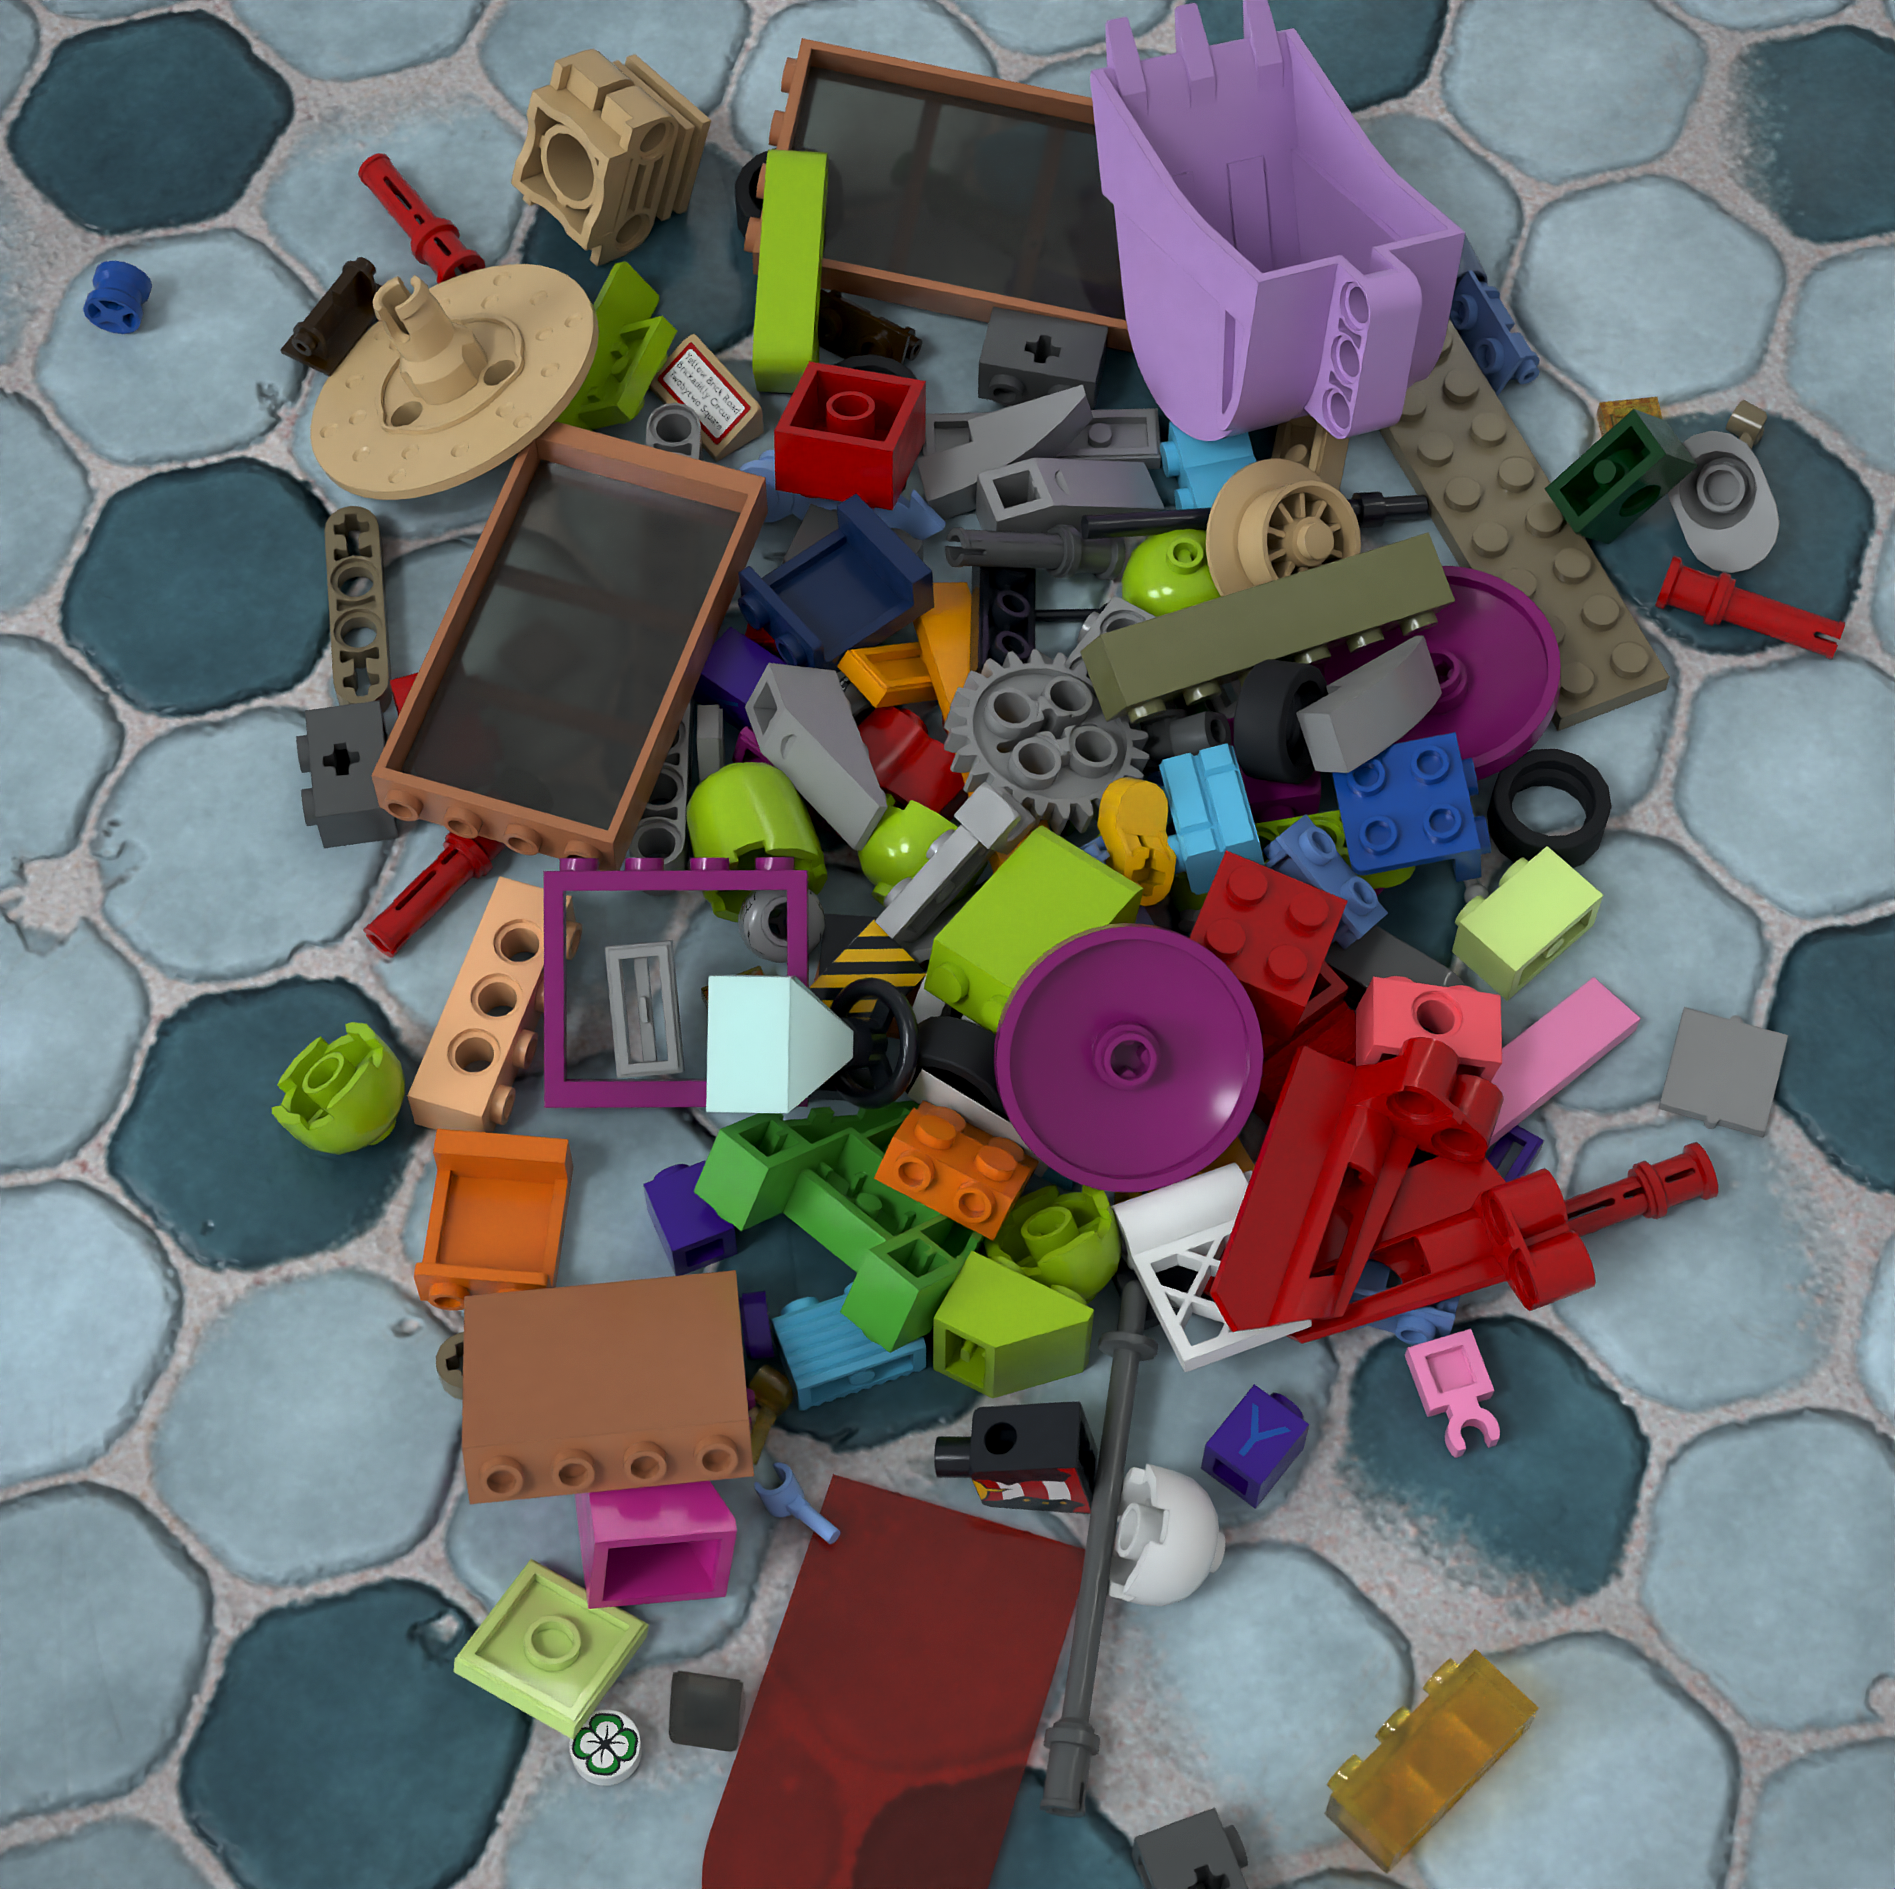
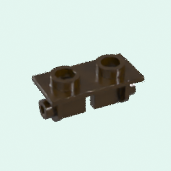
M358 257L355 261H347L342 267L341 275L305 320L298 322L293 328V335L281 348V353L330 377L377 318L372 301L381 285L375 283L373 277L376 273L375 266L363 257Z
M821 289L818 319L820 347L843 359L851 356L874 354L894 359L903 365L905 358L912 361L917 357L922 347V339L915 336V329L909 326L903 328L883 317L877 318L871 315V311L842 297L840 291L833 289L827 292Z

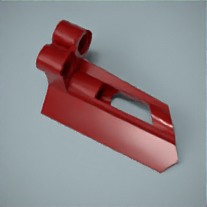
M1410 1038L1403 1043L1399 1056L1379 1063L1354 1066L1334 1059L1306 1046L1298 1047L1210 1290V1295L1232 1332L1271 1328L1299 1321L1316 1319L1321 1321L1342 1318L1416 1148L1460 1163H1476L1483 1160L1504 1100L1499 1088L1490 1081L1478 1076L1457 1075L1456 1072L1460 1061L1456 1052L1445 1043L1432 1038ZM1336 1203L1348 1210L1353 1215V1219L1334 1275L1309 1278L1334 1204Z
M1439 1156L1407 1168L1368 1260L1374 1259L1391 1268L1401 1278L1403 1284L1348 1304L1342 1318L1317 1321L1318 1319L1311 1320L1312 1327L1287 1335V1337L1301 1344L1504 1281L1508 1282L1523 1306L1528 1311H1532L1595 1287V1272L1583 1241L1575 1231H1570L1567 1224V1209L1561 1190L1555 1178L1546 1168L1506 1182L1486 1157L1476 1163H1460ZM1336 1203L1334 1204L1309 1278L1327 1276L1335 1272L1353 1219V1215L1348 1210ZM1225 1248L1219 1258V1261H1221ZM1210 1276L1203 1293L1210 1297V1290L1215 1279L1213 1276Z

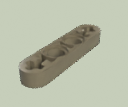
M348 506L340 508L331 514L326 521L324 530L333 684L339 706L380 700L382 712L384 713L392 701V690L389 682L392 678L383 543L375 515L363 507ZM350 531H360L358 537L360 556H350L347 544ZM353 577H365L373 582L371 589L361 596H348L340 591L344 582ZM367 627L376 633L373 642L364 647H351L343 642L346 634L354 628ZM356 668H367L370 682L368 695L356 696V691L358 690Z

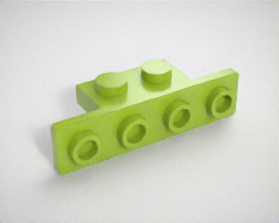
M626 261L614 264L593 304L599 328L598 345L594 361L579 391L555 420L556 422L592 431L632 421L644 406L645 399L643 397L654 376L663 368L667 361V351L677 330L663 315L651 318L659 302V295Z

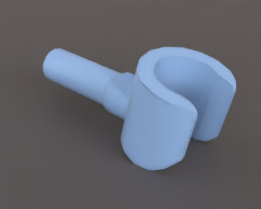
M782 1462L774 1463L772 1466L783 1484L777 1489L766 1490L757 1481L754 1483L755 1490L767 1511L775 1517L793 1515L796 1519L804 1522L826 1542L833 1544L839 1538L841 1531L812 1508L810 1503L804 1499V1492L791 1468Z

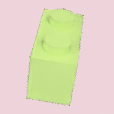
M1548 846L1530 861L1523 857L1513 863L1500 879V887L1486 899L1481 895L1474 897L1464 906L1455 920L1458 929L1452 952L1506 1001L1512 998L1594 925L1603 898V894Z

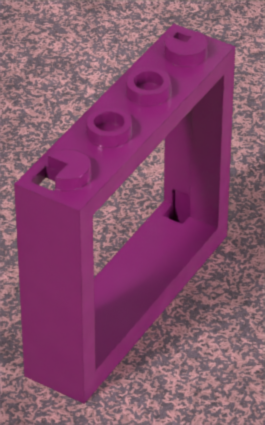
M793 857L755 858V870H729V858H690V871H664V858H625V871H599V858H560V871H543L544 1108L706 1107L707 1078L567 1079L566 891L787 890V976H796L809 988L808 871L794 870ZM809 1096L796 1107H808Z

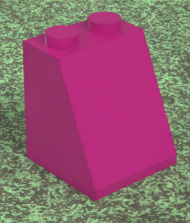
M710 1481L574 1494L588 1609L726 1597L737 1527L735 1517Z

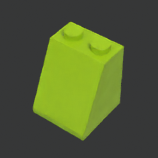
M1041 825L1032 831L934 938L924 989L996 1035L998 1023L1010 993L1022 975L1040 956L1059 942L1088 929L1110 924L1135 923L1144 888Z

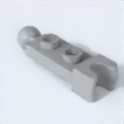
M988 782L982 783L954 814V817L961 825L956 830L950 829L940 835L928 849L926 857L929 861L913 879L907 877L900 881L887 894L883 903L886 909L875 922L899 945L903 941L914 944L995 852L1009 855L1035 826L1036 819L1003 787L995 790Z

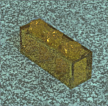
M1476 1649L1460 1665L1452 1658L1444 1662L1423 1687V1690L1429 1696L1412 1713L1405 1706L1395 1711L1375 1735L1381 1744L1364 1761L1356 1754L1351 1756L1327 1783V1786L1333 1793L1330 1795L1324 1814L1386 1875L1529 1730L1539 1709Z

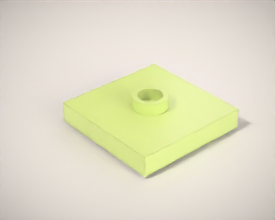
M530 1559L454 1660V1673L573 1740L647 1638L649 1624L619 1607L588 1609L585 1588Z

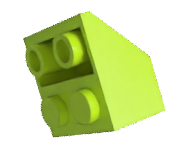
M971 1251L934 1316L933 1370L992 1399L1083 1373L1090 1357L1094 1309L1088 1307L1085 1300L1079 1294L1067 1287L1052 1285L1049 1288L1026 1277L1023 1269L1007 1258L996 1255L987 1258Z

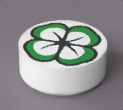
M598 1710L590 1715L573 1740L570 1738V1754L577 1772L585 1780L596 1785L610 1786L623 1782L634 1773L641 1760L642 1745L637 1727L629 1717L614 1710Z

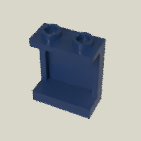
M857 494L837 505L839 528L762 578L750 566L738 572L741 597L738 598V606L742 615L754 629L760 630L764 628L775 640L776 648L787 665L835 670L837 672L840 670L837 665L847 650L875 647L934 608L932 570Z

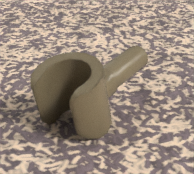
M1742 400L1733 411L1726 430L1747 443L1752 450V447L1763 436L1767 414L1759 407L1746 400Z

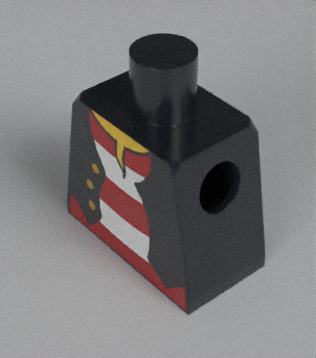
M1081 1402L979 1407L974 1410L971 1437H937L934 1465L937 1478H971L982 1504L989 1507L1091 1514L1098 1449Z

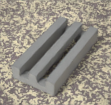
M673 940L606 946L605 955L617 1078L683 1073L685 1067ZM648 956H658L668 1055V1060L662 1061L657 1060ZM633 958L643 1056V1062L631 1063L622 959Z

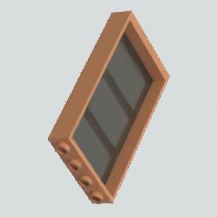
M801 39L797 59L789 57L786 59L781 92L788 93L789 96L785 112L778 110L774 112L769 134V145L777 146L776 150L828 152L829 173L821 288L834 289L842 293L987 323L990 321L993 307L1108 326L1107 347L1134 353L1124 308L1114 204L1102 194L1092 98L814 40ZM766 163L762 164L758 179L756 198L764 199ZM762 213L760 218L750 217L744 243V251L753 254V274L758 275Z
M554 421L540 436L518 452L371 776L379 807L400 820L412 822L421 819L442 825L453 834L464 838L481 836L502 842L511 850L523 855H536L540 853L558 859L599 858L600 871H620L739 584L738 572L746 567L768 514L766 478Z

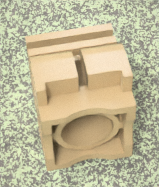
M595 49L584 50L555 60L550 84L532 90L527 111V136L523 148L516 159L511 184L523 194V200L529 206L538 204L545 208L563 225L566 233L585 251L592 250L590 261L596 266H600L627 255L642 244L650 234L656 216L663 221L670 218L672 209L677 214L687 211L711 119L636 54L626 57L625 65L619 60L609 61Z

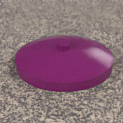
M1442 566L1455 602L1435 614L1438 624L1405 637L1400 628L1383 633L1384 642L1350 654L1347 645L1329 650L1331 658L1315 667L1320 669L1327 685L1412 637L1424 636L1442 694L1423 719L1393 744L1456 732L1461 759L1472 758L1478 781L1500 772L1516 762L1537 743L1546 731L1558 705L1561 690L1559 647L1547 618L1538 606L1522 591L1510 583L1482 571L1465 567Z
M1138 923L1110 924L1088 929L1059 942L1040 956L1022 975L1010 993L998 1023L994 1043V1071L998 1093L1012 1126L1028 1148L1046 1165L1068 1179L1095 1189L1112 1192H1141L1163 1188L1198 1173L1217 1159L1235 1140L1247 1122L1259 1092L1263 1072V1042L1259 1021L1246 990L1235 974L1211 951L1193 939L1163 927Z

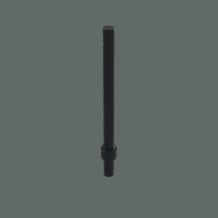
M1374 491L1354 493L1351 499H1347L1355 512L1359 529L1382 527L1385 521L1424 519L1428 513V502L1425 495L1384 497L1381 492ZM1212 507L1083 515L1081 519V533L1083 538L1088 540L1152 536L1183 529L1206 531Z

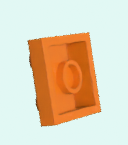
M923 1100L917 1109L912 1108L892 1137L874 1179L994 1241L1029 1184L1039 1161L1025 1154L1023 1149L1014 1141L1004 1137H994L965 1122L964 1118L956 1111L947 1107L935 1106Z

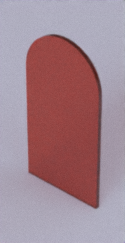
M833 1474L820 1514L838 1528L841 1534L833 1544H829L813 1531L709 1833L702 1866V1889H989L1078 1600L1085 1549L1032 1534L1027 1530L1022 1531L901 1495L896 1491L891 1492Z

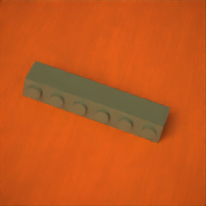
M1427 532L1101 634L1082 649L1080 653L1106 722L1128 715L1131 724H1136L1166 712L1167 709L1164 703L1184 697L1187 706L1196 705L1222 694L1220 685L1238 679L1242 687L1245 678L1253 667L1266 659L1306 663L1316 666L1331 658L1329 650L1347 645L1350 654L1357 653L1384 642L1383 633L1397 628L1401 629L1404 637L1419 633L1438 624L1435 614L1455 602L1430 534Z

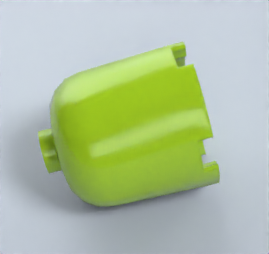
M760 762L732 763L710 774L697 785L686 807L688 833L694 858H729V870H755V858L793 857L794 870H807L808 888L816 895L820 893L828 879L824 864V854L804 798L783 771L775 766ZM752 890L702 891L703 897L711 903L715 916L732 922H738V915L743 900Z

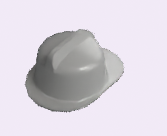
M1708 431L1693 435L1682 444L1698 466L1668 492L1669 500L1687 544L1696 558L1713 570L1728 573L1749 570L1766 559L1777 541L1780 526L1777 504L1758 458L1747 443L1731 433Z

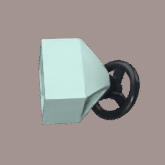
M724 974L709 976L706 1112L789 1113L829 1078L838 1093L849 1103L864 1109H879L895 1102L911 1083L917 1068L920 1052L918 1023L907 998L896 986L888 981L873 977L856 980L841 990L829 1008L796 976ZM867 997L877 998L870 1017H847L852 1007L860 1000ZM893 1017H895L900 1037L899 1058L894 1072L886 1056L888 1048L886 1033ZM848 1070H869L876 1089L869 1090L859 1086L851 1078Z

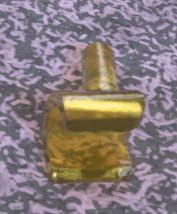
M768 1365L760 1368L748 1387L754 1391L755 1402L762 1406L756 1416V1421L750 1434L753 1465L757 1466L770 1428L774 1425L776 1417L782 1415L793 1400V1391L788 1378Z

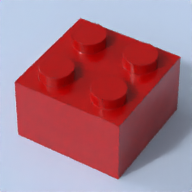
M809 361L774 430L775 490L800 494L807 498H824L841 502L857 494L870 508L893 511L925 442L926 381Z
M1226 850L1189 938L1211 951L1235 974L1254 1006L1260 1030L1289 1042L1307 1005L1348 901Z

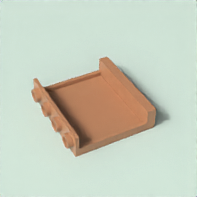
M736 1270L464 1296L462 1454L469 1503L480 1504L754 1476Z

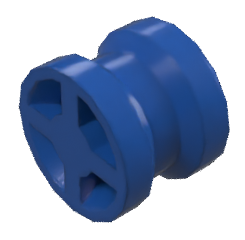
M106 261L99 264L92 279L95 290L87 295L83 307L84 314L92 324L105 331L117 334L133 333L139 329L143 317V310L140 305L147 302L152 289L151 279L145 272L126 262Z

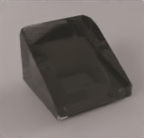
M678 1670L677 1673L673 1672L668 1730L670 1741L674 1744L726 1752L736 1751L739 1746L746 1707L743 1682L739 1679Z

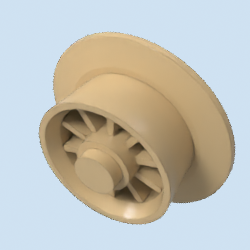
M1286 459L1260 460L1238 470L1219 491L1212 505L1207 523V562L1212 580L1221 597L1360 554L1361 550L1358 520L1345 496L1335 487L1325 483L1309 468Z

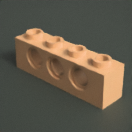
M499 876L407 1095L415 1124L434 1130L438 1128L493 1133L496 1124L505 1125L507 1123L516 1095L515 1088L512 1085L519 1068L528 1069L532 1063L538 1043V1033L534 1031L541 1014L544 1013L543 888ZM566 895V959L572 960L579 947L582 924L576 922L572 896ZM521 952L535 954L531 959L523 962L509 960L512 956ZM498 1006L513 1008L512 1011L503 1016L494 1017L487 1015L491 1009ZM482 1060L491 1063L486 1069L479 1072L463 1070L474 1061Z

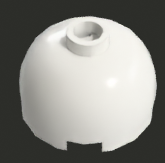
M1146 1464V1470L1136 1467L1131 1468L1122 1482L1117 1517L1119 1525L1115 1537L1114 1553L1112 1554L1107 1595L1149 1606L1162 1607L1180 1602L1198 1589L1208 1573H1214L1222 1562L1225 1552V1536L1222 1532H1219L1218 1515L1207 1491L1194 1479L1176 1471Z

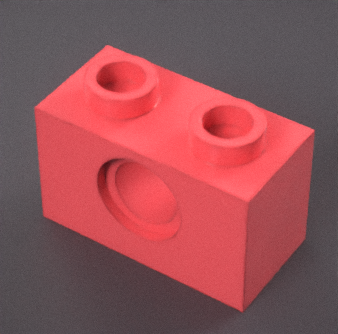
M1401 976L1373 977L1356 1008V1066L1375 1064L1397 1057L1406 1040L1414 1037H1426L1441 1041L1456 1052L1460 1061L1456 1072L1457 1075H1474L1491 1082L1502 1064L1501 995L1478 992L1476 989L1464 985L1443 987L1415 983L1411 979ZM1422 1027L1428 1028V1029L1431 1030L1433 1033H1430V1032L1426 1031V1030H1425L1424 1028H1422Z

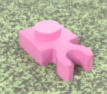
M1464 1330L1408 1347L1405 1358L1427 1417L1444 1412L1447 1414L1449 1424L1445 1431V1443L1452 1456L1455 1458L1463 1456L1466 1446L1461 1436V1429L1467 1426L1476 1427L1482 1432L1488 1448L1496 1446L1500 1437L1498 1422L1489 1411L1481 1408L1478 1403L1491 1399L1494 1388L1472 1330Z

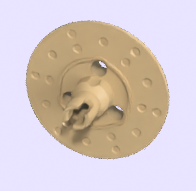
M508 264L468 272L441 282L431 288L414 275L410 281L414 288L412 295L404 286V282L399 276L387 281L379 288L372 301L376 317L379 321L362 335L332 375L328 377L313 410L310 425L312 450L317 462L327 476L340 488L361 497L378 500L410 499L431 495L466 483L487 473L523 450L540 436L566 409L582 386L594 361L599 336L598 319L590 299L575 280L558 270L541 265Z

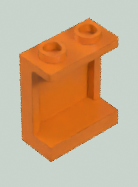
M437 1128L433 1149L437 1165V1175L423 1260L415 1264L413 1276L420 1300L428 1301L431 1305L440 1309L456 1311L464 1309V1296L556 1288L574 1168L569 1140Z

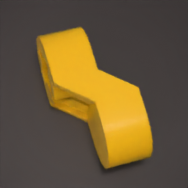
M1132 777L1118 778L1108 785L1103 792L1100 802L1097 826L1110 854V857L1106 860V865L1144 888L1140 905H1155L1162 901L1171 890L1177 858L1174 850L1167 843L1168 800L1164 791L1157 784Z

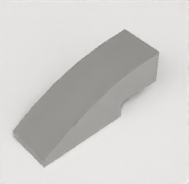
M1083 385L968 419L972 442L917 458L916 463L928 505L943 520L953 518L976 509L977 473L1034 457L1055 458L1093 419Z
M1424 636L1412 637L1327 685V696L1296 713L1315 771L1351 772L1399 740L1433 708L1442 691Z

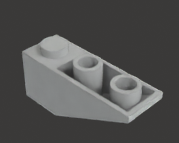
M1034 457L977 473L976 516L982 530L1047 533L1048 530L1058 524H1067L1074 526L1077 531H1081L1083 515L1165 510L1145 462Z
M768 663L745 706L760 751L776 768L785 773L797 791L853 850L862 851L888 806L886 795L883 789L880 788L870 762L868 748L862 741L852 715L851 704L845 697L835 670Z

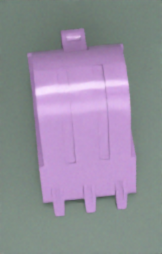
M1243 0L1244 39L1210 46L1197 4L1190 3L1177 6L1175 8L1176 53L1140 60L1128 18L1122 17L1108 20L1105 24L1107 67L1091 70L1090 74L1102 194L1114 204L1124 308L1130 341L1144 381L1161 410L1181 431L1203 441H1216L1278 425L1306 415H1311L1337 439H1345L1397 424L1402 415L1406 389L1415 382L1425 380L1434 369L1441 354L1465 232L1401 178L1385 161L1363 132L1296 30L1292 28L1276 32L1268 0Z

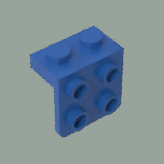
M1456 732L1392 744L1349 773L1332 772L1350 865L1356 874L1364 876L1452 859L1456 882L1482 877L1481 855L1491 853L1490 837L1485 816L1474 817L1470 797L1479 795L1475 767L1472 758L1461 759Z

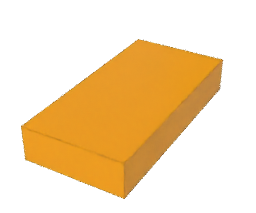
M919 641L847 650L837 665L875 708L938 700Z

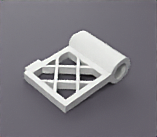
M1235 1162L1111 1206L1123 1240L1121 1255L1130 1269H1134L1185 1373L1312 1327L1311 1320L1271 1328L1232 1332L1215 1302L1200 1298L1210 1276H1216L1221 1262L1219 1258L1224 1248H1226L1252 1175L1251 1170L1243 1173ZM1177 1265L1198 1272L1188 1293L1161 1285L1155 1273ZM1172 1306L1179 1308L1177 1315L1175 1314ZM1192 1313L1225 1323L1218 1337L1191 1346L1184 1329Z

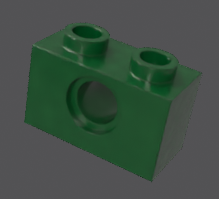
M1633 409L1545 488V491L1577 535L1610 544L1698 465L1665 420Z

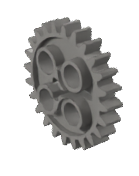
M1033 649L1026 664H1023L1020 658L1013 651L1007 653L1002 667L989 658L986 660L981 674L972 670L968 673L963 688L958 687L950 705V711L944 723V729L949 731L944 744V750L956 753L950 767L952 772H970L963 788L966 793L974 792L984 782H988L995 790L1003 787L1036 819L1037 822L1030 832L1038 828L1041 820H1049L1053 832L1061 835L1067 820H1070L1080 833L1086 832L1092 817L1098 822L1101 798L1110 783L1124 777L1143 779L1144 774L1142 772L1149 759V754L1142 751L1148 739V733L1135 730L1138 723L1131 724L1128 715L1106 722L1091 679L1086 677L1087 669L1084 661L1078 664L1074 670L1068 669L1065 665L1063 653L1058 652L1052 665L1044 664L1039 651Z

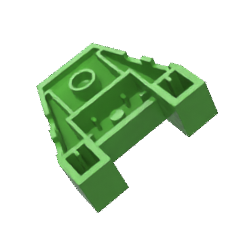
M913 1100L899 1101L879 1109L859 1108L857 1115L833 1116L835 1112L831 1107L811 1108L807 1118L783 1120L784 1116L782 1113H757L721 1128L693 1191L713 1207L723 1220L735 1225L741 1231L784 1213L847 1264L857 1275L840 1312L858 1326L869 1340L881 1345L889 1353L930 1333L933 1328L936 1312L971 1251L979 1252L984 1243L985 1236L874 1179L892 1137L912 1108L917 1109L919 1107L917 1103Z

